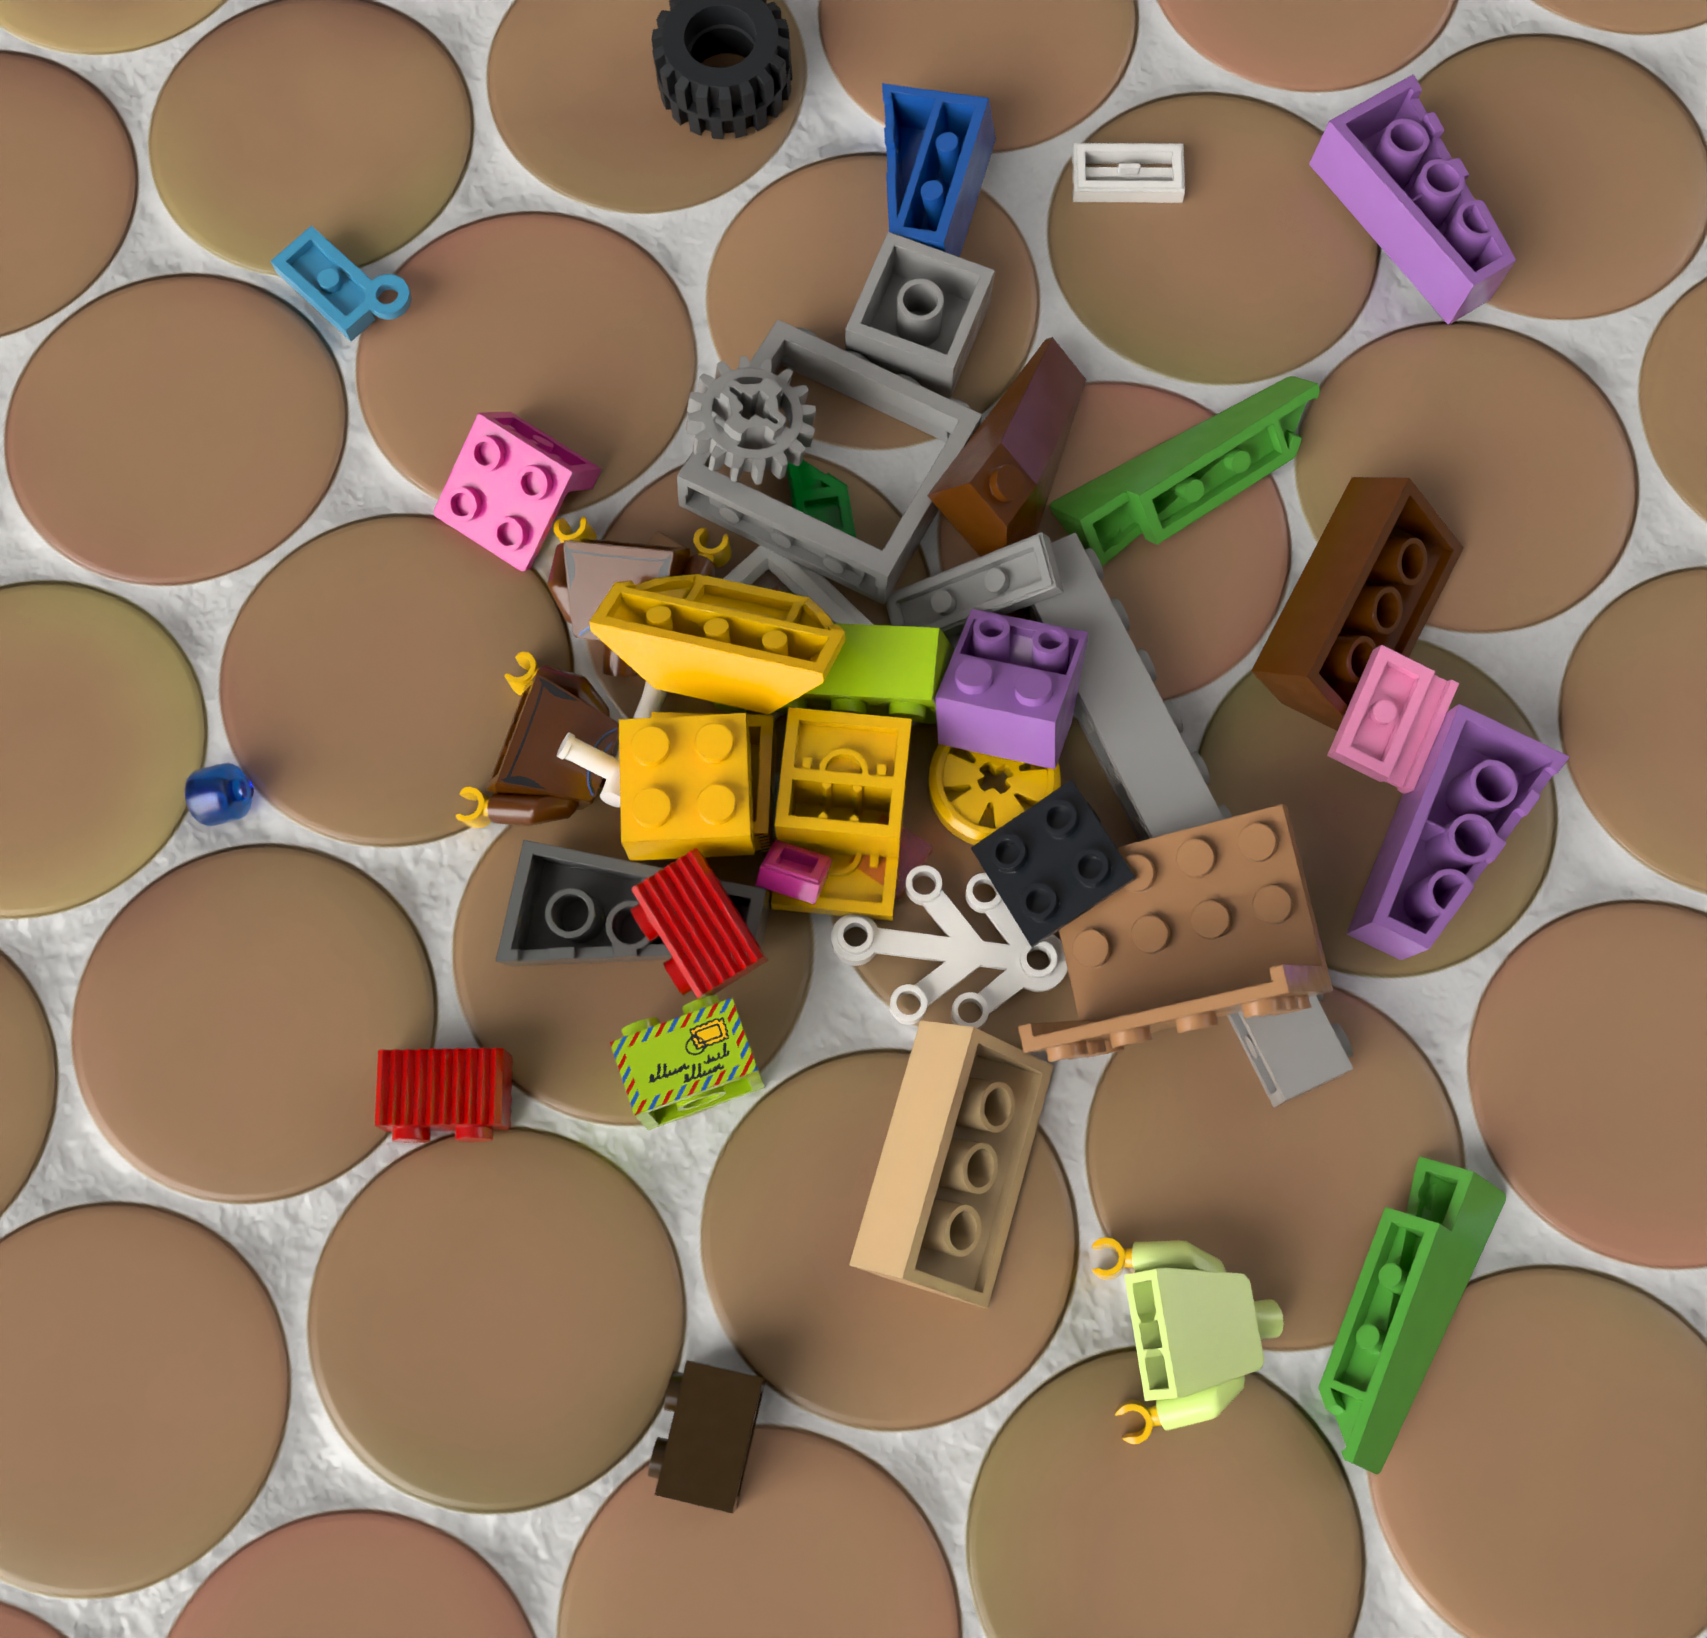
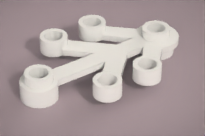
M928 865L917 866L908 873L905 887L906 894L915 904L923 905L946 936L878 928L870 917L852 914L841 917L835 923L831 933L832 948L835 955L848 965L859 966L866 964L876 954L944 962L915 985H902L893 992L890 999L891 1014L898 1022L907 1025L919 1022L924 1017L928 1006L979 967L1005 971L978 994L967 992L955 999L951 1010V1018L954 1025L972 1026L980 1030L986 1024L988 1015L1020 990L1026 989L1032 992L1051 990L1060 984L1068 970L1060 939L1052 934L1036 946L1031 947L986 873H979L970 879L966 889V901L974 911L986 913L1007 944L983 941L942 890L940 873ZM920 876L929 877L934 881L935 889L927 895L919 894L912 887L913 881ZM979 884H987L994 889L996 896L990 902H980L974 897L973 889ZM852 927H859L867 933L868 937L862 945L851 946L845 942L844 934ZM1035 950L1043 951L1047 954L1050 964L1043 970H1035L1029 966L1027 955ZM911 994L917 997L921 1004L920 1009L912 1015L901 1013L897 1008V1001L901 996ZM967 1002L977 1004L982 1012L981 1018L974 1023L963 1021L958 1014V1009L962 1004Z

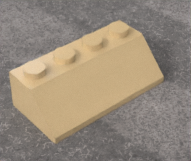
M920 1021L849 1265L902 1284L988 1309L1054 1065L1029 1053H1024L1023 1050L972 1026Z

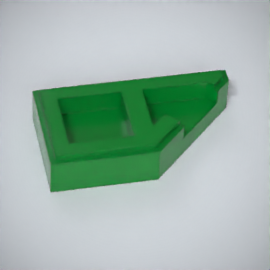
M805 460L799 466L787 461L786 473L792 508L856 538L847 484L830 473L824 474Z

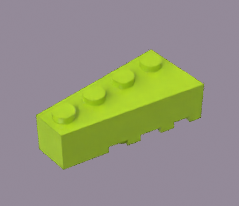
M834 623V625L838 624L845 631L846 641L824 683L775 711L788 714V707L909 718L912 719V722L937 725L935 696L955 649L941 629L936 627ZM714 702V707L721 710L733 712L749 711Z

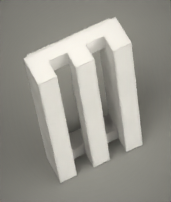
M1074 143L1072 151L1073 202H1183L1185 194L1184 144ZM1085 164H1119L1118 167H1085ZM1140 164H1172V168L1140 167Z

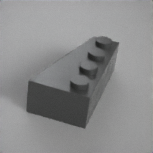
M523 840L495 962L508 966H534L671 959L672 956L660 936L650 942L630 911L631 908L639 904L631 889L636 884L643 882L646 878L653 876L657 871L664 868ZM719 880L762 949L772 895L763 888Z

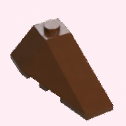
M1053 337L1045 339L927 495L980 557L1034 536L1039 529L1086 382V378Z

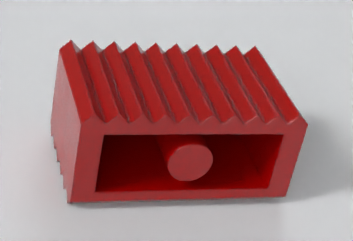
M697 848L678 858L675 862L668 864L664 869L657 871L653 876L646 878L631 889L639 904L631 908L630 911L650 942L660 936L672 958L664 962L663 965L683 996L692 990L698 999L714 995L768 961L708 861Z
M498 1047L479 1049L378 1050L375 1127L386 1132H392V1141L398 1143L430 1142L431 1131H455V1140L461 1142L493 1141V1130H510L512 1055L504 1048Z

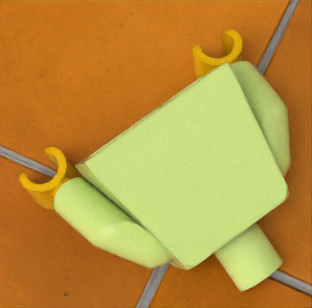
M1104 1237L1096 1240L1091 1246L1092 1249H1113L1117 1252L1119 1258L1117 1264L1111 1269H1091L1094 1275L1100 1279L1111 1280L1120 1276L1125 1268H1134L1135 1273L1126 1274L1124 1277L1145 1401L1156 1400V1406L1149 1408L1138 1400H1127L1118 1406L1115 1416L1122 1415L1128 1411H1137L1146 1420L1142 1430L1124 1434L1122 1439L1130 1444H1140L1150 1436L1153 1427L1162 1425L1166 1431L1218 1417L1244 1389L1245 1375L1258 1371L1263 1367L1264 1355L1261 1340L1277 1338L1281 1335L1284 1322L1278 1303L1273 1299L1254 1301L1251 1283L1245 1274L1226 1272L1220 1259L1188 1241L1134 1242L1133 1248H1122L1120 1243L1112 1238Z

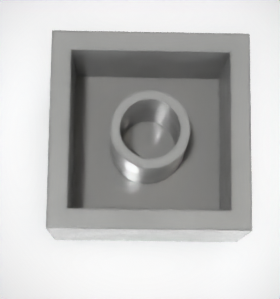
M888 232L846 326V351L858 352L871 363L896 375H907L916 380L922 387L946 398H951L991 304L995 270Z

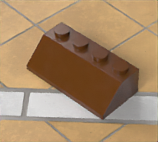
M1351 478L1251 670L1282 704L1336 731L1340 727L1372 651L1383 645L1409 658L1463 550V546L1410 478Z

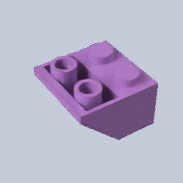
M971 609L935 696L938 744L1055 769L1072 723L1088 643V632Z

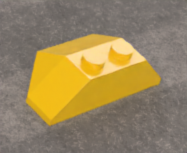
M700 574L655 578L637 585L632 580L615 582L589 621L591 632L653 688L768 715L824 683L846 641L845 631L838 624L834 625L829 616L810 597Z

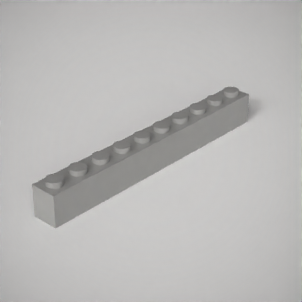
M1076 532L1052 542L1051 545L1064 592L1024 607L1022 611L1027 620L1088 632V643L1074 714L1137 839L1143 841L1233 817L1224 804L1217 806L1207 787L1211 782L1210 775L1202 757L1196 751L1190 753L1180 735L1183 732V723L1179 712L1169 699L1163 701L1153 683L1157 678L1154 665L1143 648L1136 650L1127 633L1130 630V622L1122 603L1117 598L1110 600L1101 583L1104 580V573L1096 553L1091 548L1084 550ZM1323 994L1309 997L1311 1008L1287 1014L1244 1018L1243 1012L1227 1015L1274 1108L1338 1079L1354 1069L1348 1059L1353 1056V1051L1347 1035L1339 1024H1330L1319 1003L1323 1001Z

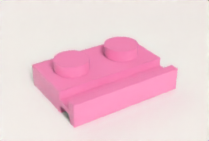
M1380 645L1372 651L1327 756L1379 782L1385 781L1397 787V791L1403 794L1414 791L1459 683L1452 679L1446 681L1434 675V670Z

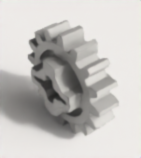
M740 356L739 366L736 370H731L724 361H720L717 363L715 379L709 375L702 374L699 377L697 392H691L689 396L687 412L690 414L687 416L686 434L696 435L693 452L695 455L710 452L711 457L708 469L714 472L723 465L730 467V481L737 482L741 477L742 471L751 472V477L755 484H761L764 471L769 469L778 479H781L785 476L788 465L787 461L799 466L803 461L805 447H810L815 431L812 425L816 408L815 406L805 404L809 389L806 385L794 388L790 386L793 371L789 368L782 371L778 376L771 373V360L767 358L761 363L759 369L751 368L747 356ZM780 407L784 410L787 417L779 412ZM712 411L717 414L715 422L724 428L721 433H719L714 424ZM787 419L789 422V428L785 426Z

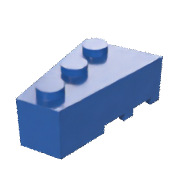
M882 83L885 108L884 137L888 170L886 179L889 232L960 257L996 141L989 98Z

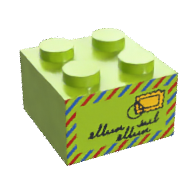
M710 995L694 1000L682 1007L683 1016L661 1024L658 1017L636 1021L621 1030L622 1038L610 1042L634 1116L648 1131L765 1088L733 998L720 1002L718 995Z

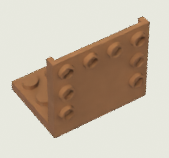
M1280 804L1116 847L1137 879L1059 930L1079 1020L1030 1023L1018 1026L1024 1053L1046 1051L1049 1062L1064 1059L1072 1060L1124 1050V1046L1152 1040L1151 1032L1176 1027L1178 1033H1184L1219 1025L1218 1017L1243 1012L1244 1018H1250L1255 1016H1277L1311 1008L1310 996L1333 992L1287 806Z

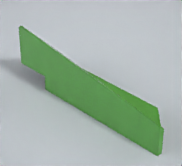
M1295 376L1286 377L1057 498L1049 504L1051 511L1069 535L1076 532L1084 550L1088 548L1093 549L1101 566L1107 564L1141 533H1143L1145 540L1158 545L1294 459L1302 441V437L1296 434L1295 431L1306 403L1311 399L1318 398L1320 393L1318 383Z
M1419 1156L1407 1211L1404 1213L1385 1207L1318 1387L1325 1408L1335 1415L1346 1444L1345 1449L1341 1450L1344 1460L1374 1474H1379L1384 1467L1506 1201V1195L1503 1191L1474 1171Z

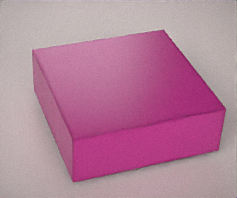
M779 840L774 841L760 866L756 886L815 904L828 878L833 859L829 856Z

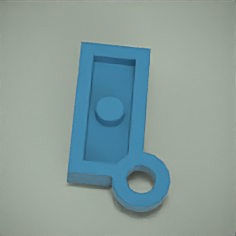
M312 225L270 261L276 273L350 341L354 340L376 320L374 315L380 319H395L405 314L411 304L410 289L402 278L397 275L385 274L371 280ZM386 290L398 292L396 300L392 303L383 304L378 299L381 293Z

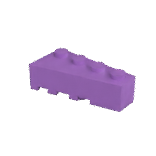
M1414 74L1330 120L1309 165L1444 321L1450 325L1488 302L1516 262V259L1484 201L1475 200L1465 183L1469 173L1460 157L1452 159L1441 139L1444 128L1435 112L1427 114L1419 99L1422 88Z
M1461 704L1446 713L1414 791L1402 794L1346 934L1399 960H1404L1429 950L1474 889L1473 884L1487 865L1496 859L1507 844L1505 840L1521 818L1528 815L1541 797L1540 792L1551 777L1561 770L1570 756Z

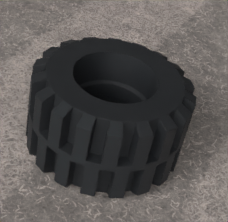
M670 0V11L661 10L656 19L658 29H653L651 40L661 100L666 110L671 109L673 119L680 125L689 121L690 131L700 136L707 130L711 131L713 139H724V133L731 132L735 133V138L747 136L746 129L752 126L757 131L768 125V115L777 118L783 110L782 100H788L791 93L792 65L788 24L786 19H782L781 9L775 1L767 3V0ZM725 53L736 54L745 58L741 62L728 67L717 68L702 64L704 60L711 56Z

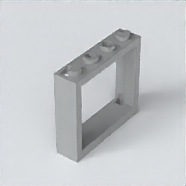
M777 319L750 361L751 368L759 369L765 358L770 359L772 364L771 373L776 374L781 365L946 442L883 551L738 481H730L728 476L717 471L712 472L708 469L711 457L710 452L695 455L692 451L677 475L679 506L884 605L939 511L938 507L927 496L979 428L982 414L972 410L961 400L946 398L922 387L916 380L907 375H896L871 363L858 352L845 351L819 339L815 333L806 328H796ZM715 416L713 419L714 424L719 433H721L724 430V428L715 422Z

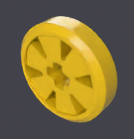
M941 744L938 745L932 757L928 779L929 797L938 819L953 835L972 845L977 844L1061 787L1059 763H1057L1055 769ZM989 770L994 776L1004 772L1008 776L1004 784L1006 792L999 794L994 788L987 791L980 788L984 781L982 772Z

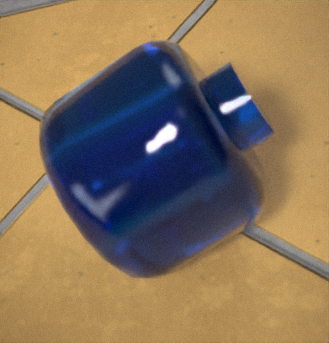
M229 762L193 771L186 779L184 788L185 801L191 815L198 823L208 827L244 818L251 809L254 794L251 780L246 777L245 773L238 766Z

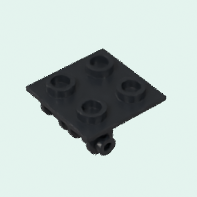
M1070 780L971 847L1031 947L1036 946L1137 879L1101 825L1100 818L1089 802H1086L1073 780Z

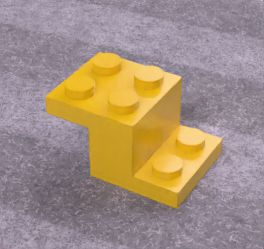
M788 707L774 825L776 837L779 841L829 856L833 860L828 878L815 904L772 891V909L836 916L852 914L868 916L876 920L893 921L912 719Z

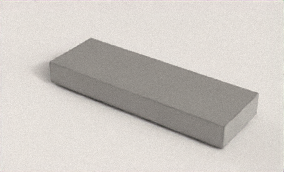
M1041 532L896 590L889 595L886 600V606L891 626L940 628L947 638L963 631L971 609L1006 615L1061 594L1064 590L1050 538Z

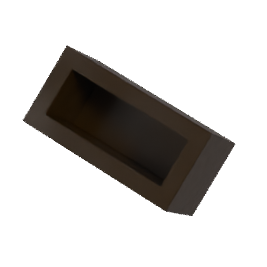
M686 1360L684 1373L672 1372L664 1403V1410L674 1412L668 1439L657 1437L648 1470V1477L658 1479L655 1491L656 1496L727 1513H733L737 1510L766 1378Z

